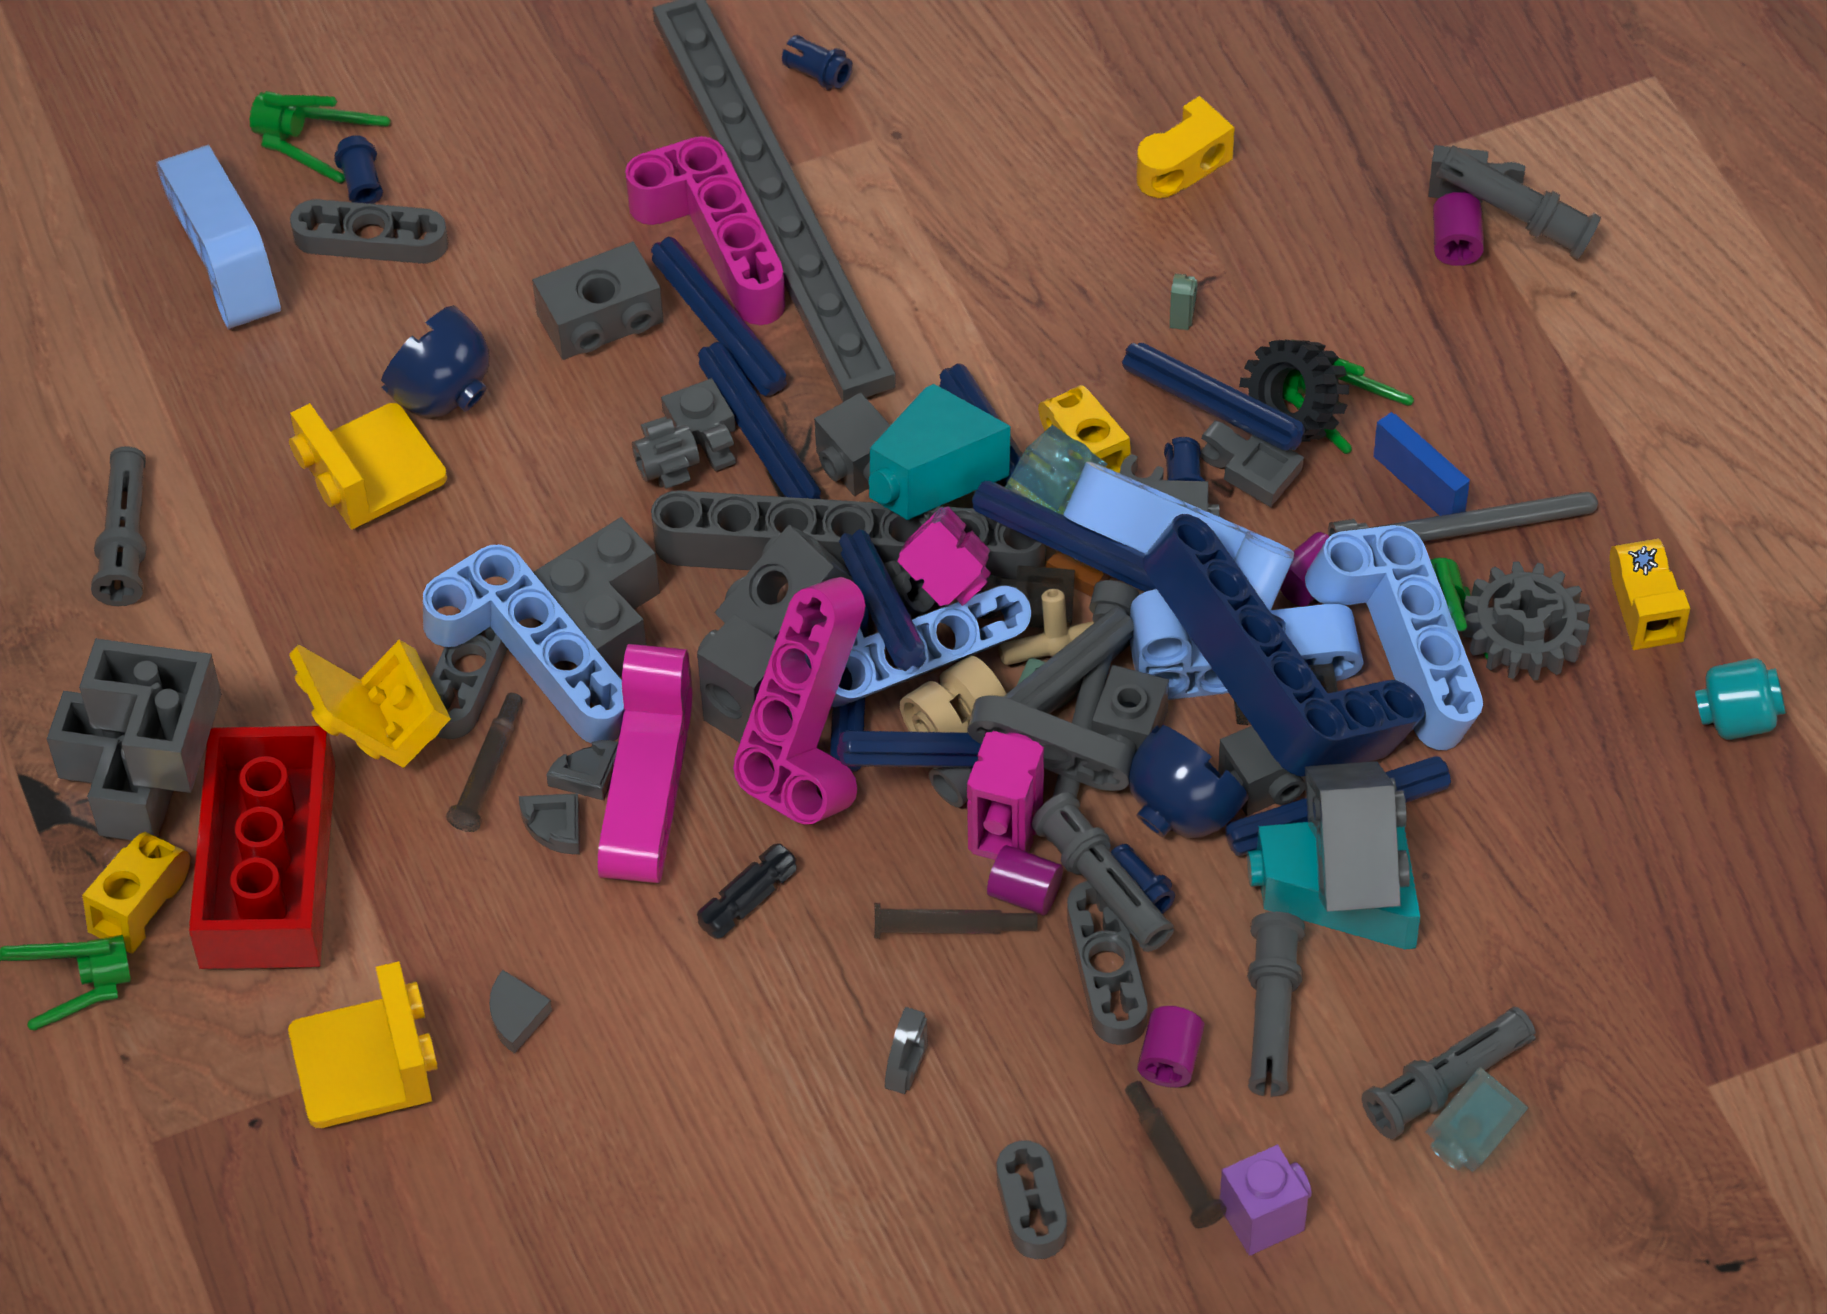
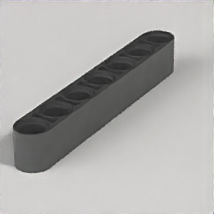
M670 491L654 501L651 515L655 552L667 564L751 570L762 557L763 549L768 541L775 535L782 533L788 525H791L815 538L848 570L841 556L842 547L839 543L841 536L845 532L853 535L858 529L866 531L882 562L895 561L899 559V553L907 539L940 507L938 506L906 520L881 504L874 502ZM950 507L966 524L964 531L966 533L973 531L990 549L985 567L991 574L986 579L988 582L985 585L1026 587L1037 583L1043 577L1046 570L1045 544L976 512L974 509Z

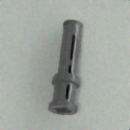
M1451 146L1436 177L1445 179L1527 223L1526 230L1530 231V235L1537 238L1542 234L1570 249L1571 257L1577 260L1580 258L1601 220L1600 215L1592 213L1588 216L1560 201V194L1557 192L1546 190L1544 194H1541L1457 149L1458 147Z
M129 446L116 448L110 454L105 530L97 537L94 544V552L99 560L98 573L93 576L91 581V592L98 601L111 606L134 604L143 594V582L138 575L139 564L146 556V544L143 537L139 534L142 506L143 470L146 456L141 450ZM124 491L128 492L127 508L125 510L121 509L122 492ZM121 520L125 521L124 527H120ZM121 546L123 548V552H118V547ZM115 580L121 581L118 590L114 588Z
M1060 793L1049 799L1037 810L1032 818L1031 826L1036 834L1041 837H1047L1062 854L1060 861L1067 871L1084 876L1104 900L1108 908L1113 911L1138 941L1143 951L1150 952L1165 944L1174 932V925L1163 916L1138 883L1112 855L1108 834L1099 827L1094 828L1079 810L1080 802L1073 793Z
M1285 912L1259 914L1252 919L1250 927L1251 935L1256 939L1255 961L1250 963L1248 967L1247 977L1251 986L1256 990L1248 1088L1251 1092L1260 1096H1264L1266 1073L1272 1074L1270 1097L1286 1093L1289 1084L1287 1074L1292 992L1297 990L1303 977L1302 968L1297 964L1298 942L1305 936V924L1299 917Z
M1513 1006L1493 1022L1475 1031L1430 1061H1412L1404 1066L1403 1075L1381 1089L1373 1086L1362 1093V1104L1369 1120L1379 1133L1393 1140L1404 1132V1125L1425 1111L1435 1113L1443 1108L1448 1100V1094L1454 1091V1089L1481 1074L1507 1055L1534 1041L1536 1038L1534 1034L1536 1032L1533 1023L1523 1010Z

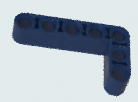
M1190 514L1176 516L1145 554L1143 568L1147 576L1274 759L1291 774L1305 776L1306 766L1360 763L1385 758L1398 747L1423 719L1425 708L1421 698L1412 688L1397 680H1385L1327 693L1214 531L1198 517Z

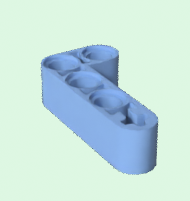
M206 145L156 162L168 201L207 269L214 297L226 327L231 329L280 312L281 306L259 231L210 146Z
M1092 462L1085 463L1063 515L1066 518L1146 554L1176 516L1190 514L1198 517L1214 531L1266 607L1271 611L1294 559V552L1291 549L1104 466Z
M1397 525L1341 531L1332 534L1325 541L1307 570L1305 576L1306 588L1312 597L1323 604L1352 605L1367 603L1395 680L1405 683L1412 688L1424 704L1425 714L1423 719L1414 728L1416 735L1425 745L1433 749L1449 750L1454 748L1480 715L1483 699L1423 541L1411 529Z
M489 545L481 548L432 579L426 585L423 592V630L427 638L434 644L443 647H456L491 627L578 736L589 743L598 740L615 741L620 736L624 715L622 680L524 560L512 548L504 545ZM490 577H502L508 582L503 585H491L484 580ZM445 606H452L458 608L461 612L446 616L440 614L437 610ZM533 618L543 624L536 628H527L518 622ZM559 661H570L578 667L563 671L554 667L553 664ZM590 702L594 705L593 708H590Z
M1000 586L974 595L963 606L956 602L912 619L925 645L923 652L926 660L920 668L912 665L907 671L895 669L889 665L885 659V644L880 633L864 638L859 628L846 664L852 675V687L850 690H845L838 686L832 707L843 706L962 660L968 655L972 656L1000 645L1019 635L1030 623L1031 608L1028 599L1017 588ZM1001 610L1004 615V621H997L979 629L976 619L991 611L997 612ZM938 623L946 624L954 632L956 642L953 650L944 647L939 642L936 633ZM805 653L806 662L808 666L812 668L810 659Z
M1154 589L1138 595L1130 607V618L1133 620L1134 630L1133 636L1129 640L1135 671L1169 679L1168 700L1229 693L1159 591ZM1322 604L1270 611L1271 614L1285 621V634L1320 683L1344 680L1361 670L1364 662L1353 612L1349 607L1341 604Z

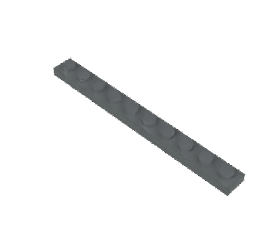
M675 0L652 7L654 23L711 138L718 141L724 148L782 263L784 285L842 402L860 392L865 397L896 388L895 372L706 0Z

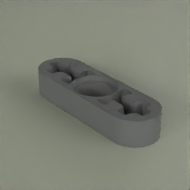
M313 199L299 204L290 216L294 242L300 250L309 254L424 264L438 260L448 249L445 220L442 215L431 209ZM316 223H321L317 227V230H313ZM343 224V226H344V232H345V233H344V234H338V233H342L341 225ZM368 224L379 225L384 229L380 235L369 239L358 237L355 234L360 227ZM395 229H397L398 238H395ZM428 232L424 239L417 240L421 237V233Z
M491 627L485 630L486 638L481 636V632L461 645L444 647L431 681L446 710L451 707L455 697L453 688L458 690L460 709L453 708L449 712L451 720L437 735L440 738L457 739L472 731L479 719L508 650ZM468 654H477L486 660L480 669L473 672H461L454 667L459 658Z
M988 695L975 700L968 725V734L978 743L982 744L985 734L988 732L1019 733L1033 741L1039 742L1044 747V769L1101 790L1117 791L1128 786L1131 763L1135 753L1126 744L1005 697Z
M1085 881L1075 886L1068 896L1067 924L1092 1026L1098 1037L1105 1042L1115 1045L1129 1044L1137 1040L1144 1033L1147 1024V1000L1130 932L1113 911L1108 908L1089 882ZM1097 904L1098 910L1103 912V931L1094 933L1092 916L1086 910V905ZM1111 951L1118 954L1123 959L1124 964L1114 972L1104 973L1093 968L1089 961L1096 953ZM1119 990L1122 1009L1128 1014V1020L1117 1021L1115 1014L1111 1013V993Z

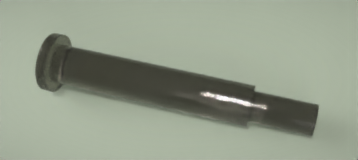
M508 693L497 718H494L457 805L451 806L446 814L447 821L461 831L475 832L482 823L479 812L514 731L513 723L523 702L522 697L516 693Z
M874 903V939H880V933L1001 934V931H1037L1038 927L1037 913H1001V910L881 909V903Z
M1140 1081L1132 1082L1126 1087L1125 1092L1140 1116L1139 1122L1192 1210L1190 1216L1192 1225L1195 1228H1205L1213 1225L1224 1216L1226 1212L1225 1204L1222 1200L1213 1198L1160 1108L1155 1107Z

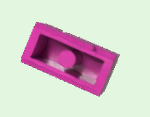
M949 506L940 507L907 539L899 553L900 556L897 562L916 581L919 579L924 580L922 588L940 606L949 605L954 599L963 606L988 582L986 579L990 576L991 572L985 565L989 558L990 549L973 531L968 533L964 531L966 524Z
M993 731L985 734L978 753V761L974 763L967 782L968 849L972 854L995 860L1005 845L1029 853L1033 843V835H1036L1031 826L1032 818L1043 805L1044 747L1039 742L1033 741L1019 733L1004 734Z

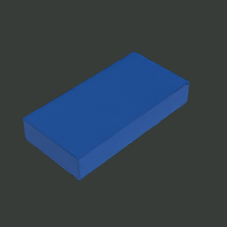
M1391 412L1379 420L1376 427L1373 457L1439 516L1465 512L1470 479L1396 414Z

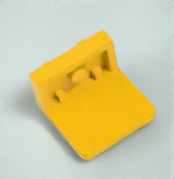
M311 403L290 412L295 436L289 438V445L295 459L303 469L309 468L315 477L317 488L325 503L329 507H336L351 530L444 485L447 481L444 465L404 409L397 403H388L332 431L327 428Z
M400 639L361 679L301 645H297L289 653L297 671V674L294 676L295 681L308 694L314 707L311 714L318 725L333 736H338L342 733L355 740L356 744L374 759L378 760L383 756L404 768L451 720L416 649Z
M400 961L375 967L382 999L298 1018L290 1023L288 1033L308 1120L313 1127L325 1128L432 1102L426 1072L438 1069L430 1033L417 1035L414 1020L425 1018L417 982L405 984Z

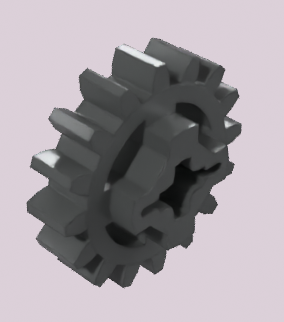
M1519 561L1513 562L1511 574L1505 575L1496 566L1491 568L1489 582L1476 579L1473 584L1472 596H1466L1463 612L1467 628L1462 631L1463 637L1472 638L1471 654L1488 653L1486 668L1493 670L1501 663L1507 665L1508 678L1511 679L1517 676L1519 669H1528L1532 680H1539L1541 668L1546 666L1555 675L1560 674L1564 659L1575 663L1578 660L1581 645H1586L1590 627L1587 624L1590 607L1588 604L1579 603L1582 589L1579 586L1565 589L1563 587L1565 573L1562 571L1554 574L1551 578L1544 576V565L1542 563H1537L1532 573L1524 572Z

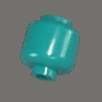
M1758 658L1710 668L1705 677L1706 689L1695 691L1702 725L1714 723L1718 735L1725 740H1733L1772 731L1778 721L1777 715L1786 714L1777 669L1767 670L1766 665Z

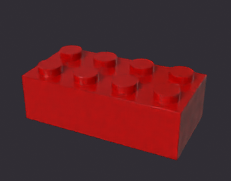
M320 726L211 728L206 745L189 933L199 969L320 967L336 767L329 733Z

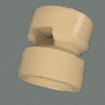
M968 655L941 673L940 684L928 681L904 696L900 701V711L909 732L968 733V725L975 700L988 695L1003 697L1006 695V692L993 671L983 661L975 656Z

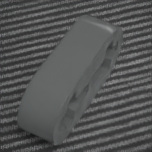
M1016 1141L1007 1145L1000 1152L997 1159V1187L1011 1241L1017 1251L1023 1256L1032 1259H1046L1056 1255L1063 1248L1067 1239L1065 1206L1053 1161L1048 1151L1040 1144L1032 1141ZM1027 1164L1029 1171L1034 1172L1033 1189L1024 1190L1021 1176L1019 1173H1015L1017 1165ZM1039 1209L1043 1225L1048 1226L1047 1235L1036 1236L1035 1230L1029 1228L1030 1210Z

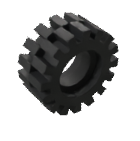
M1274 340L1269 342L1270 347L1261 346L1254 353L1259 360H1248L1244 366V369L1252 373L1251 378L1241 377L1239 387L1249 388V396L1302 422L1305 432L1301 442H1311V439H1321L1327 436L1324 429L1334 430L1340 423L1332 415L1345 414L1347 404L1338 402L1339 394L1349 395V385L1339 384L1338 378L1347 375L1344 366L1332 365L1339 357L1333 351H1324L1325 345L1306 340ZM1296 369L1300 371L1305 382V398L1300 409L1292 413L1284 403L1283 384L1288 373Z

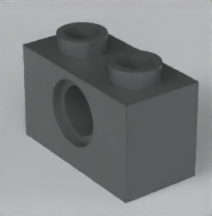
M634 241L532 279L537 316L562 360L581 353L592 352L604 344L631 334L642 333L652 326L663 323L660 286Z
M788 525L782 533L775 535L768 541L763 549L762 557L747 575L731 585L726 593L725 601L715 611V614L724 623L735 614L777 640L787 608L795 593L803 588L832 578L843 577L852 582L854 580L850 572L815 538ZM788 583L786 596L777 603L780 589Z
M734 614L719 630H712L705 636L698 648L697 659L704 721L740 743L776 640ZM787 706L788 714H789L790 718L792 719V718H793V717H792V713H791L789 707Z

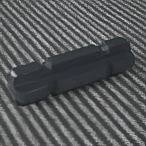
M776 843L771 845L759 856L761 863L752 862L718 892L721 896L719 900L718 898H712L698 910L699 926L714 939L723 937L736 925L733 922L734 918L743 919L775 890L773 883L782 884L796 871V858L792 852L787 850L782 844Z

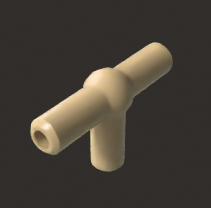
M1049 589L1041 596L1044 632L1001 643L999 646L1001 661L1005 665H1011L1027 661L1029 658L1053 657L1094 624V622L1091 621L1067 627L1065 595L1058 589Z

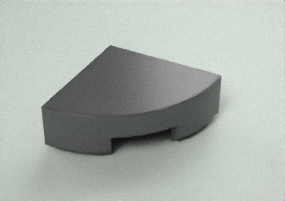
M594 741L591 747L578 750L569 756L567 754L560 756L546 774L548 786L604 800L611 783L618 741Z
M578 793L519 796L522 821L527 831L537 842L556 852L580 854V806Z
M504 970L501 971L495 980L490 994L491 1018L499 1040L508 1050L515 1054L552 1012L551 1000Z
M905 1007L902 1012L888 1058L885 1075L886 1089L902 1094L910 1090L928 1047L927 1018H925L924 1012Z

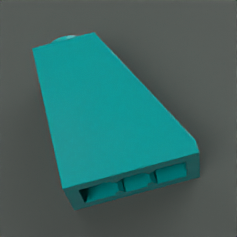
M936 384L926 387L870 447L869 498L909 520L977 490L979 485L985 480L996 482L1009 476L1011 426Z
M1308 822L1259 826L1257 850L1247 851V869L1250 887H1261L1264 910L1290 913L1306 922L1401 949H1415L1417 946L1420 911L1405 827H1397L1398 850H1406L1410 872L1409 887H1400L1401 906L1327 912L1319 899L1316 838L1310 830Z

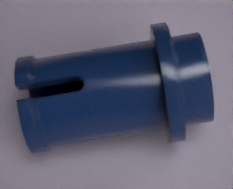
M800 35L792 36L786 43L804 55L799 56L784 49L782 52V64L785 67L793 68L817 79L819 85L824 89H831L833 87L839 89L847 83L852 72V61L847 58L844 50L839 48L826 49L806 40Z
M359 135L346 137L339 142L334 155V161L336 166L344 173L349 200L355 203L375 204L383 196V189L379 183L374 164L377 159V151L372 143Z
M1178 437L1172 439L1173 445L1170 443L1165 444L1164 455L1166 458L1167 480L1205 481L1201 477V448L1195 439Z
M1121 844L1111 851L1112 855L1138 883L1162 914L1165 913L1175 899V893L1171 890V880L1165 875L1158 876L1134 852L1130 845Z

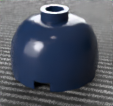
M453 305L442 309L425 323L433 330L427 332L419 340L412 335L392 358L382 375L381 382L385 385L381 388L398 404L413 414L424 417L443 416L458 406L465 412L471 409L487 390V386L481 381L489 368V348L483 334L475 324Z
M1156 725L1140 744L1132 759L1129 773L1130 791L1142 806L1136 816L1144 825L1161 837H1165L1170 830L1186 838H1203L1225 826L1238 813L1249 799V796L1244 787L1228 770L1221 776L1218 770L1208 762L1212 758L1211 755L1184 735L1165 725H1162L1161 728Z

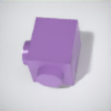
M1278 1144L1222 1169L1219 1207L1249 1256L1305 1231L1308 1198L1312 1196L1311 1186L1301 1166L1296 1162L1289 1164Z

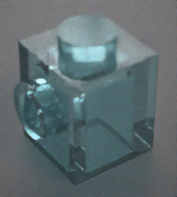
M1051 425L1026 448L1005 488L1063 515L1085 463L1092 462L1104 467L1107 466V463L1093 454L1085 444L1072 439L1057 427Z
M1479 1067L1425 1132L1434 1139L1430 1145L1431 1149L1444 1162L1456 1170H1460L1465 1165L1474 1172L1529 1107Z

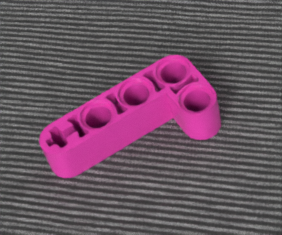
M701 136L645 152L632 158L627 164L625 175L629 210L633 218L643 224L655 225L690 215L738 315L744 321L754 325H766L778 320L785 309L782 263L722 145L712 138Z
M843 577L832 578L803 588L792 597L738 747L733 766L735 779L745 792L790 819L804 825L814 824L844 811L853 804L857 794L856 778L847 766L841 764V761L816 748L865 611V601L861 590L854 582ZM805 653L810 659L812 668H810L806 662ZM787 706L789 707L792 713L793 720L790 718L788 714ZM769 758H770V760H771L772 763H773L774 770L772 769V767H771V765H770ZM816 785L819 787L822 793V799L817 792Z
M628 644L624 655L622 671L624 715L600 835L598 875L600 878L660 883L692 712L693 693L688 649Z

